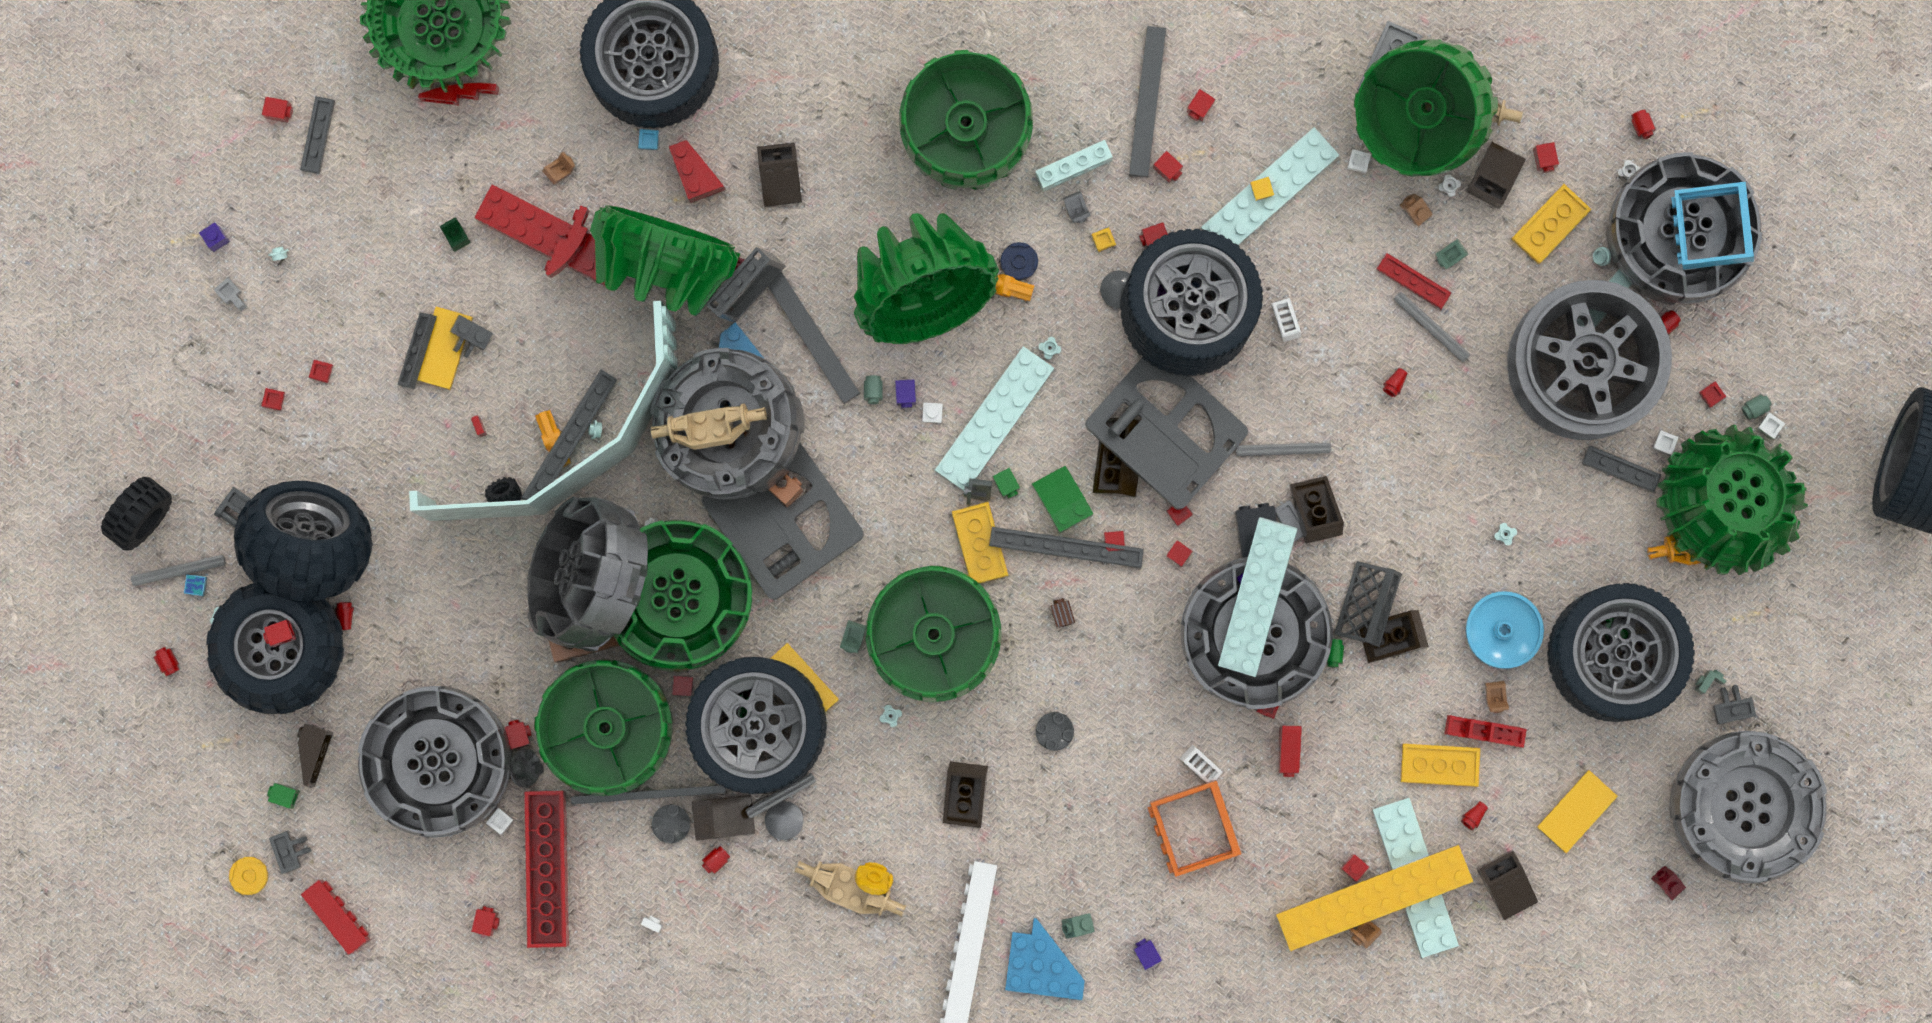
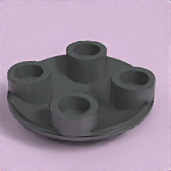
M1118 270L1105 276L1101 283L1100 291L1107 305L1121 308L1123 290L1130 273Z
M1059 712L1047 713L1040 718L1036 725V737L1044 748L1052 751L1061 750L1072 741L1074 727L1066 715Z
M665 805L659 808L652 818L653 833L662 842H679L689 832L690 818L687 812L677 805Z

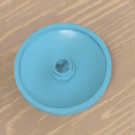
M1502 591L1489 594L1474 605L1468 615L1465 632L1471 651L1480 661L1494 668L1511 669L1525 664L1535 656L1542 644L1544 626L1538 609L1530 600L1517 593Z

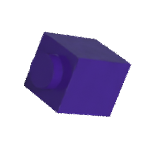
M215 222L199 232L208 248L213 252L230 242L222 228Z
M915 379L895 380L897 406L901 405V408H912V405H916Z
M1144 938L1135 943L1137 947L1134 948V951L1145 970L1162 961L1151 940L1147 941Z

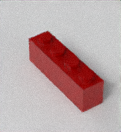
M318 880L304 891L301 896L347 954L351 955L370 940L368 937L369 932L363 925L361 927L356 922L357 917L351 910H346L343 899L339 895L335 896L332 892V885L327 880Z

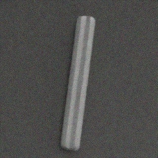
M810 773L792 785L747 808L746 813L748 817L753 818L816 782L815 777Z

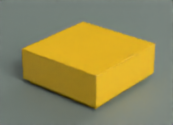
M1269 177L1250 182L1255 201L1274 196Z
M1109 227L1091 234L1098 252L1116 246Z

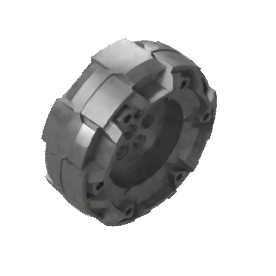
M1693 152L1674 153L1658 158L1636 171L1622 186L1613 202L1609 215V226L1607 227V242L1613 263H1617L1624 276L1636 288L1640 289L1639 293L1661 303L1671 305L1675 303L1694 304L1717 297L1733 287L1746 274L1753 262L1683 270L1682 264H1678L1677 253L1681 252V249L1676 247L1675 234H1679V229L1674 227V219L1669 212L1672 209L1671 197H1675L1674 190L1746 182L1755 260L1762 240L1760 213L1756 200L1753 197L1755 192L1732 166L1728 168L1723 163L1712 158L1697 154L1693 155ZM1739 194L1682 200L1684 223L1689 224L1691 228L1689 232L1685 231L1688 260L1745 254ZM1689 205L1696 207V214H1692L1689 211ZM1701 221H1708L1709 228H1704L1701 225ZM1664 226L1671 229V235L1664 233ZM1695 238L1702 239L1703 246L1696 245ZM1621 240L1626 241L1625 246L1622 245ZM1659 283L1663 284V289L1658 287Z
M714 348L695 353L693 358L678 367L667 380H662L651 404L650 413L653 415L652 427L667 425L668 416L676 418L690 413L724 408L727 402H730L731 407H737L745 403L748 410L765 407L767 420L750 422V434L745 437L743 432L735 440L736 445L732 449L729 448V444L693 450L677 442L673 443L670 436L654 439L655 454L669 475L689 490L710 498L723 500L741 499L755 495L757 492H765L788 473V467L793 461L800 443L801 433H804L803 408L800 398L796 397L795 390L787 377L772 363L743 350ZM715 362V366L711 367V363ZM734 421L733 428L741 424L742 421ZM685 430L678 431V435L687 436ZM678 455V460L674 461V456Z
M572 497L555 511V516L545 527L536 543L527 576L529 604L527 615L530 625L537 635L543 636L561 646L586 651H598L599 647L608 642L613 635L620 634L626 627L633 611L640 602L641 592L648 571L647 535L640 532V526L637 518L634 516L635 511L597 497Z
M1248 557L1227 562L1214 569L1192 591L1182 616L1181 643L1190 670L1211 694L1235 706L1248 709H1266L1280 706L1297 698L1318 679L1326 665L1332 646V620L1328 605L1318 587L1303 572L1288 564L1265 645H1272L1274 650L1271 654L1263 652L1256 677L1218 666L1241 585L1236 577L1244 573ZM1220 580H1224L1226 584L1224 586H1220L1218 582ZM1316 621L1318 624L1316 627H1311L1310 623ZM1273 627H1279L1282 633L1276 637L1271 634V630ZM1195 633H1201L1202 637L1200 639L1195 638Z
M421 687L403 692L394 697L378 710L373 719H370L361 736L358 747V771L367 801L385 821H388L399 830L416 836L447 837L474 827L494 811L502 799L510 779L512 750L502 723L496 714L481 700L467 692L451 687ZM459 704L463 706V710L460 712L457 710ZM439 738L445 740V745L441 749L436 746V741ZM420 741H424L426 744V748L422 752L417 749V744ZM495 749L499 750L498 756L493 755ZM451 753L457 755V761L453 764L448 760ZM432 756H436L438 759V763L434 767L429 764V759ZM413 759H416L419 763L416 770L410 768V762ZM444 771L450 774V779L447 782L441 779V774ZM425 774H428L431 778L428 785L422 783V777ZM474 803L478 805V809L476 811L472 809V805ZM416 813H417L418 816H419V820H416V819H415V814H416Z
M1731 732L1713 738L1701 745L1683 763L1677 774L1676 782L1673 783L1671 788L1670 818H1673L1674 830L1682 847L1689 854V857L1703 869L1733 882H1767L1794 871L1800 864H1804L1817 850L1824 836L1822 830L1825 826L1827 810L1824 795L1827 793V790L1816 765L1812 760L1807 759L1793 744L1764 732ZM1757 744L1760 745V749L1758 751L1755 750V746ZM1806 778L1808 779L1809 785L1804 784V780ZM1746 782H1749L1752 786L1749 793L1744 790ZM1729 790L1734 793L1732 801L1726 798V793ZM1763 793L1768 797L1766 804H1762L1760 801V796ZM1744 802H1748L1750 804V810L1748 812H1744V810L1742 809V805ZM1727 810L1733 813V818L1730 821L1725 818ZM1761 813H1764L1767 817L1766 822L1763 824L1758 819ZM1743 821L1749 824V829L1746 832L1741 829ZM1802 837L1805 838L1804 844L1800 843Z

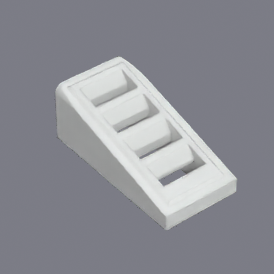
M1290 298L1271 303L1283 342L1300 338L1301 330ZM1287 306H1288V308H1289V309H1287V310H1283V311L1278 312V309H1280V308H1284V307H1287ZM1288 314L1291 315V316L1286 317V318H1282V319L1280 318L1281 316H1285V315H1288ZM1293 321V324L1287 326L1282 325Z
M1194 745L1190 746L1180 758L1205 782L1217 780L1223 773ZM1202 758L1203 760L1195 768L1194 765ZM1208 763L1207 768L1201 773L1200 770ZM1212 768H1213L1215 771H1214V772L1209 776V778L1207 779L1205 776H1206V775L1212 770Z

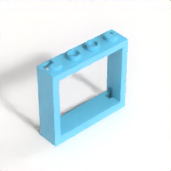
M1746 182L1674 190L1675 197H1671L1672 208L1677 210V215H1673L1674 227L1679 229V234H1675L1676 246L1680 245L1681 252L1677 253L1678 264H1682L1683 270L1754 262ZM1739 194L1745 254L1688 260L1682 200Z

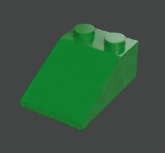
M1066 465L1032 483L1059 534L1093 516L1090 506Z

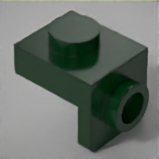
M456 217L440 226L454 252L471 243Z

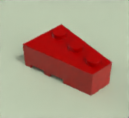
M687 140L669 146L690 203L726 190Z

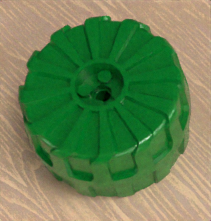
M1438 39L1411 41L1391 49L1366 70L1359 92L1355 93L1356 131L1360 140H1363L1368 150L1372 153V157L1379 164L1397 170L1401 175L1411 177L1443 174L1460 167L1470 160L1481 146L1488 141L1493 131L1490 129L1492 119L1498 111V97L1493 96L1491 87L1492 76L1486 66H1480L1474 60L1472 52L1459 44H1449ZM1426 102L1432 105L1431 112L1425 109Z
M955 50L952 54L938 59L934 57L924 64V68L916 77L909 81L900 106L899 129L908 156L924 176H929L933 180L940 182L943 187L956 190L959 187L979 190L989 187L992 182L1000 178L1007 177L1017 167L1031 140L1033 111L1030 98L1022 80L1017 73H1013L1003 65L999 58L991 54L983 55L969 52L968 50ZM969 119L972 123L970 126L964 127L961 121Z
M943 566L920 567L898 575L879 592L871 606L866 623L868 654L880 677L898 693L923 702L949 701L975 689L991 672L1001 647L1002 631L1000 617L990 595L976 580L967 574ZM937 630L939 632L938 639L931 640L928 636L929 632Z
M607 659L584 662L567 669L547 687L542 695L543 699L534 721L539 753L551 772L572 789L596 796H612L626 793L649 780L660 768L669 753L673 734V718L669 703L658 684L649 675L633 665ZM607 722L610 725V731L604 734L601 731V725Z

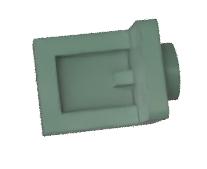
M1456 239L1436 253L1438 257L1436 260L1441 267L1448 269L1469 254L1459 239Z
M848 620L840 648L848 653H858L866 631V625Z
M1715 669L1714 671L1709 670L1704 676L1701 675L1697 679L1695 691L1705 694L1713 680L1721 685L1725 684L1727 680L1723 678L1724 675Z
M1088 913L1063 919L1062 931L1065 934V938L1068 939L1095 932L1091 914Z

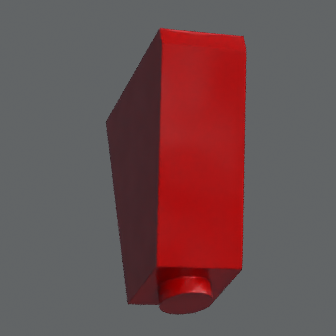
M1302 726L1279 727L1278 773H1283V777H1295V773H1299Z

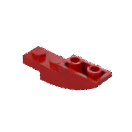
M580 205L579 210H575L572 218L574 220L572 228L569 227L566 233L567 241L559 238L558 243H554L551 251L553 253L552 259L547 261L544 269L548 277L553 278L564 270L582 249L590 233L589 229L584 227L590 212L588 208Z

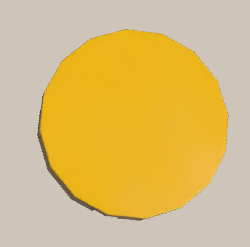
M243 857L232 865L229 871V881L236 892L242 895H253L265 888L269 873L266 865L256 857Z
M868 862L858 867L855 873V882L866 893L883 895L890 891L893 884V875L891 872L889 874L887 868L883 865Z

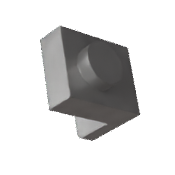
M1081 191L1063 197L1067 212L1073 223H1082L1087 220V217L1091 216Z
M970 478L969 486L964 487L963 497H967L966 505H970L971 498L990 500L992 481Z

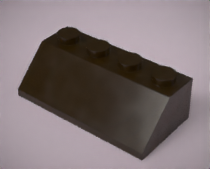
M1109 418L1106 425L1110 428L1119 418ZM1133 419L1119 437L1125 439L1141 420ZM1099 441L1093 493L1118 497H1136L1139 476Z

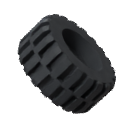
M150 477L138 478L117 497L116 501L110 506L109 511L106 512L101 525L102 534L122 550L129 551L135 547L137 548L153 533L166 516L172 504L171 494Z

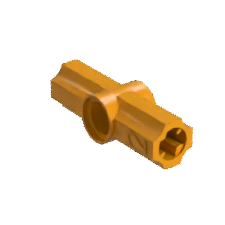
M1005 274L997 275L999 280L995 287V294L1004 297L1012 296L1030 302L1035 285L1018 281L1014 277Z
M551 410L535 415L542 433L541 437L547 451H550L561 431L557 428ZM568 458L567 462L563 467H566L569 464H571L570 458Z

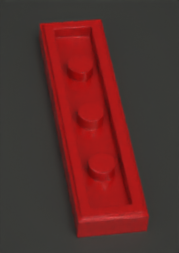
M1386 253L1376 269L1440 310L1451 295L1450 291Z

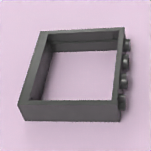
M756 247L734 271L733 276L726 280L705 305L719 318L737 322L786 265L773 253ZM758 252L761 254L759 260L754 257ZM731 306L734 308L732 312L728 311Z

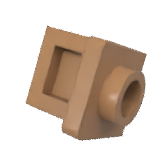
M562 152L558 159L545 166L542 171L555 185L572 173L575 164L570 156Z
M1414 193L1407 196L1400 204V207L1408 213L1414 224L1418 227L1433 215L1422 197Z
M1505 682L1485 683L1486 704L1489 711L1501 713L1504 710H1509Z
M1371 921L1361 924L1356 930L1354 928L1349 930L1352 936L1351 940L1357 946L1362 945L1365 949L1382 934L1381 929Z

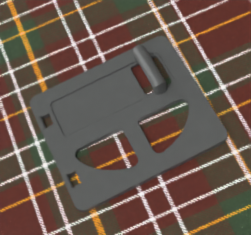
M1143 357L1085 422L1089 432L1177 510L1183 509L1248 434L1246 425L1190 375L1182 376V374L1167 373L1165 370L1152 366ZM1149 380L1168 382L1182 388L1185 395L1168 415H1164L1138 392L1137 385L1139 383ZM1122 403L1129 406L1127 410L1109 428L1106 425L1107 420ZM1196 404L1203 407L1212 425L1214 442L1209 453L1202 450L1178 428L1179 422ZM1139 415L1141 421L1125 439L1120 438L1119 435ZM1229 440L1233 445L1226 451L1222 446ZM1193 482L1197 486L1190 493L1186 488Z
M799 443L795 457L788 470L806 478L812 483V489L794 501L788 508L783 506L769 490L734 500L702 497V503L724 535L733 543V546L741 554L752 575L772 600L782 597L864 537V532L801 443ZM824 501L830 516V533L822 550L817 551L797 526L795 518L817 502ZM790 544L792 547L790 553L770 567L764 564V560L784 545ZM798 560H801L800 564L779 579L774 578Z

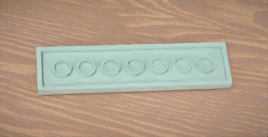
M1313 127L1255 179L1259 180L1269 177L1274 196L1255 201L1251 185L1249 184L1208 220L1201 229L1209 230L1208 232H1216L1218 235L1225 236L1226 239L1229 238L1234 244H1241L1337 159L1339 154Z
M1023 346L935 471L964 491V487L969 486V479H976L1053 372L1054 367Z
M1259 518L1218 666L1256 677L1298 528Z
M1410 798L1372 809L1392 869L1429 856ZM1442 894L1405 908L1421 958L1459 946Z

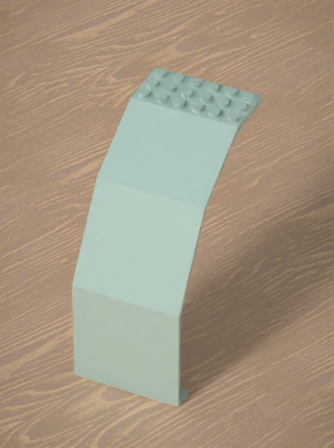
M653 301L656 366L617 438L528 500L436 505V501L419 491H409L410 511L428 521L544 515L633 453L653 416L650 413L651 404L662 380H667L675 369L678 368V361L674 355V350H677V341L673 336V332L676 331V322L662 301Z

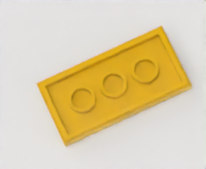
M1563 184L1511 239L1539 265L1592 209Z
M436 306L433 315L437 316L417 381L451 390L466 341H463L458 352L453 351L459 337L450 333V330L458 315L472 321L473 317Z
M989 502L951 511L968 575L979 584L1009 576L1001 548L989 546L991 529L995 527Z
M788 643L770 658L786 663L804 674L814 685L815 690L818 691L825 712L839 700Z
M1403 743L1400 782L1479 787L1480 748Z
M1587 770L1540 822L1537 828L1564 853H1567L1618 796L1590 770Z

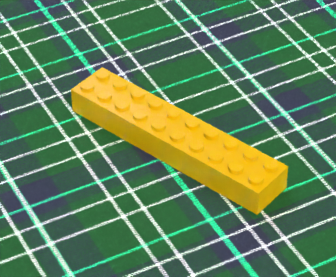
M1455 845L1276 913L1288 947L1290 951L1464 886L1473 882L1460 846Z

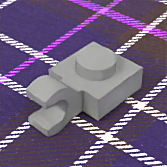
M227 277L214 289L227 305L233 302L241 311L247 307L238 297L242 292L230 278Z

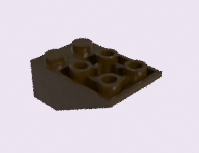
M795 142L758 146L757 154L764 207L802 203Z
M1491 142L1466 192L1500 209L1526 159Z
M1513 850L1476 868L1503 920L1538 903L1525 871Z

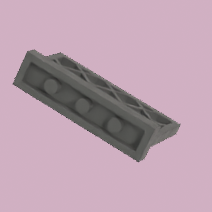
M1357 561L1334 634L1380 647L1402 573L1394 569ZM1361 567H1365L1369 575L1361 579L1359 573ZM1385 572L1384 579L1378 583L1375 575ZM1372 578L1375 585L1366 590L1364 582ZM1360 585L1363 593L1355 597L1354 589ZM1377 589L1379 596L1376 600L1372 601L1369 594ZM1366 596L1369 604L1361 608L1358 601ZM1355 603L1358 611L1349 615V606ZM1372 608L1373 615L1366 620L1363 612ZM1360 615L1363 623L1355 627L1352 619ZM1349 622L1352 629L1347 633L1341 632L1343 625ZM1366 626L1368 631L1366 637L1362 638L1358 630Z

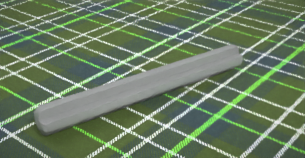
M1399 292L1394 300L1459 360L1464 362L1470 356L1461 345L1405 294Z
M1331 443L1238 445L1236 447L1237 456L1322 454L1331 452Z
M219 555L131 576L132 585L138 586L224 566L226 562L224 556Z

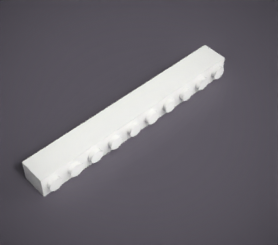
M974 861V865L970 864L968 876H971L970 884L966 883L964 895H968L967 903H962L961 914H964L963 922L958 924L957 933H960V939L955 941L953 952L957 953L956 961H951L950 972H953L952 980L948 979L946 991H950L949 998H944L942 1010H945L946 1013L945 1018L940 1019V1023H968L997 865Z

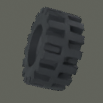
M503 477L501 480L499 478L496 482L493 481L492 485H488V489H485V497L488 502L520 501L522 496L517 481L514 478L512 479V477Z

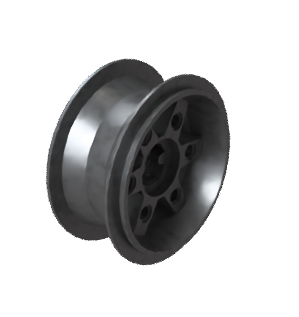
M1603 280L1573 282L1559 287L1542 298L1519 322L1510 341L1507 355L1509 382L1520 407L1536 424L1545 430L1574 440L1605 438L1641 420L1653 409L1664 393L1672 366L1670 339L1659 314L1636 292L1617 283ZM1588 309L1605 312L1620 321L1603 334L1596 332ZM1566 314L1570 341L1542 336L1555 319ZM1578 317L1583 321L1584 327L1577 324ZM1615 329H1620L1623 332L1621 338H1617L1614 335ZM1631 333L1639 349L1640 364L1620 357L1617 350ZM1549 344L1558 348L1557 353L1549 351ZM1589 347L1596 352L1599 359L1591 352L1582 354L1576 349ZM1537 357L1552 362L1557 367L1558 376L1547 388H1545L1538 372ZM1584 357L1591 359V366L1588 367L1583 364ZM1574 364L1582 371L1595 370L1598 371V374L1594 377L1583 376L1578 373ZM1624 367L1632 371L1630 376L1623 372ZM1608 380L1634 385V388L1625 400L1612 408ZM1559 381H1563L1567 385L1565 391L1558 388ZM1572 389L1582 391L1589 412L1573 410L1564 406L1558 400ZM1596 392L1600 393L1602 402L1596 400Z

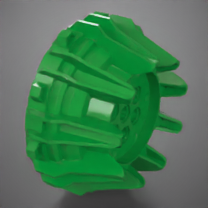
M367 0V2H361V6L367 11L360 16V24L369 30L363 36L364 41L367 44L372 43L374 45V48L369 51L370 55L373 58L379 57L377 63L383 70L394 68L393 79L396 82H399L403 77H407V85L411 89H414L419 83L422 89H431L435 82H440L443 91L446 93L448 92L447 86L456 80L458 86L461 89L464 88L462 76L466 75L473 79L479 75L478 66L480 64L491 70L492 66L487 62L488 58L495 54L499 57L502 56L501 52L494 45L497 41L505 40L507 32L503 27L512 24L509 17L502 16L504 10L511 8L509 2L505 0H445L446 3L443 7H437V3L440 0ZM422 8H428V12L425 15L419 14ZM455 11L461 12L458 18H452V14ZM437 19H443L442 25L435 26ZM421 26H425V32L422 34H418V28ZM452 30H459L456 37L450 36ZM440 37L441 42L439 44H432L434 38Z
M605 205L604 208L600 207V210L595 212L590 232L595 239L596 283L600 284L605 281L606 289L615 291L627 276L635 278L634 298L641 302H645L653 285L665 288L668 310L676 312L687 299L688 311L694 316L700 313L723 281L733 276L740 253L734 251L735 246L713 236L657 217L612 205Z
M941 213L938 215L937 232L921 214H912L909 217L912 238L900 243L887 226H882L877 232L880 258L868 247H859L857 252V291L853 296L857 304L854 316L860 329L864 330L866 335L872 336L875 342L908 344L947 333L975 316L996 293L995 287L999 280L997 276L999 268L993 255L987 253L983 242L972 239L946 214Z
M1733 424L1726 429L1724 435L1720 434L1717 429L1708 430L1707 432L1702 430L1694 435L1695 442L1689 438L1681 443L1682 453L1673 452L1667 460L1670 465L1662 468V472L1666 476L1663 481L1658 483V487L1663 493L1661 497L1656 499V506L1662 509L1664 516L1660 519L1661 521L1665 520L1669 530L1667 536L1673 535L1675 538L1674 548L1679 553H1689L1691 562L1697 560L1705 564L1704 569L1706 570L1714 567L1717 574L1721 575L1728 574L1731 568L1738 575L1748 572V567L1753 572H1757L1763 569V566L1767 567L1774 562V552L1780 555L1790 552L1791 549L1788 542L1792 543L1800 538L1797 532L1800 521L1796 517L1795 511L1808 507V504L1804 503L1807 488L1804 483H1794L1797 479L1794 472L1786 471L1784 468L1793 457L1789 452L1781 448V444L1768 450L1764 446L1762 436L1754 434L1752 427H1748L1741 432ZM1732 473H1734L1737 476V481L1733 479ZM1750 479L1755 482V487L1750 484ZM1719 486L1724 488V493L1719 491ZM1737 492L1742 495V500L1737 497ZM1755 498L1760 501V506L1755 503ZM1724 504L1728 506L1729 512L1724 510ZM1742 511L1746 512L1747 519L1742 516Z

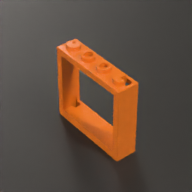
M1216 780L1149 802L1150 807L1147 808L1150 817L1155 818L1157 823L1154 826L1157 837L1161 836L1163 841L1160 844L1163 855L1167 854L1169 862H1166L1169 873H1173L1175 877L1241 855ZM1210 788L1231 850L1178 868L1157 806Z

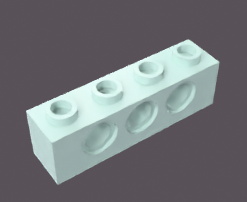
M1103 140L1036 170L1035 176L1042 191L1045 192L1111 162L1113 156L1106 141Z

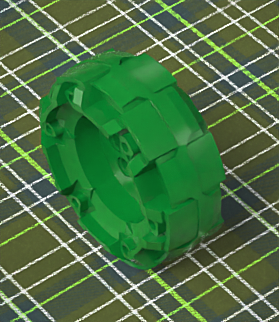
M661 520L640 528V532L647 535V576L645 577L640 596L641 599L637 608L633 611L622 632L613 635L614 640L632 658L660 671L685 672L701 668L716 661L737 642L749 619L752 606V586L745 561L727 537L706 524L701 525L686 520H667L664 522ZM681 571L684 577L678 580L674 578L673 573ZM658 579H664L666 586L660 588L655 582ZM697 582L700 588L696 591L692 590L689 584ZM674 590H680L682 597L676 599L671 593ZM662 598L665 604L662 607H657L654 604V600ZM696 601L698 608L695 610L690 609L688 602ZM678 609L681 615L678 618H673L670 615V611ZM721 629H726V630H727V634H726V635H722V634L720 633V630H721ZM672 653L675 658L669 659L667 655Z

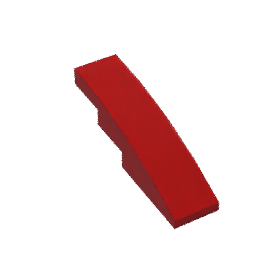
M464 83V88L461 89L458 84L447 86L448 92L446 93L442 87L419 93L418 98L422 102L459 106L460 98L479 100V93L498 95L499 87L493 83Z
M1447 715L1444 734L1524 748L1527 729Z

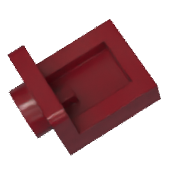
M1663 866L1651 878L1672 901L1686 888L1678 876L1666 866Z

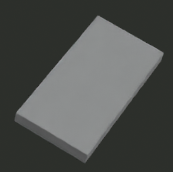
M1387 21L1366 70L1391 49L1411 41L1421 40L1422 35ZM1363 75V77H1362V79H1361V81H1360V84H1359V86H1358V88H1357L1358 91H1359L1360 86H1361V84H1362V82H1363V80H1364V78H1365L1364 75Z

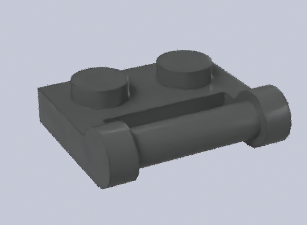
M233 487L216 509L214 515L218 518L221 517L235 527L237 519L227 513L226 508L230 507L240 514L247 501L252 499L236 487Z

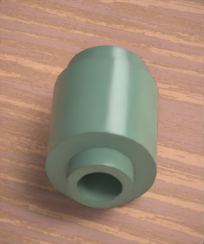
M866 376L864 381V400L868 401V404H879V401L883 400V381H881V376Z
M1759 394L1745 402L1741 409L1746 418L1751 420L1770 411L1772 404L1766 395Z

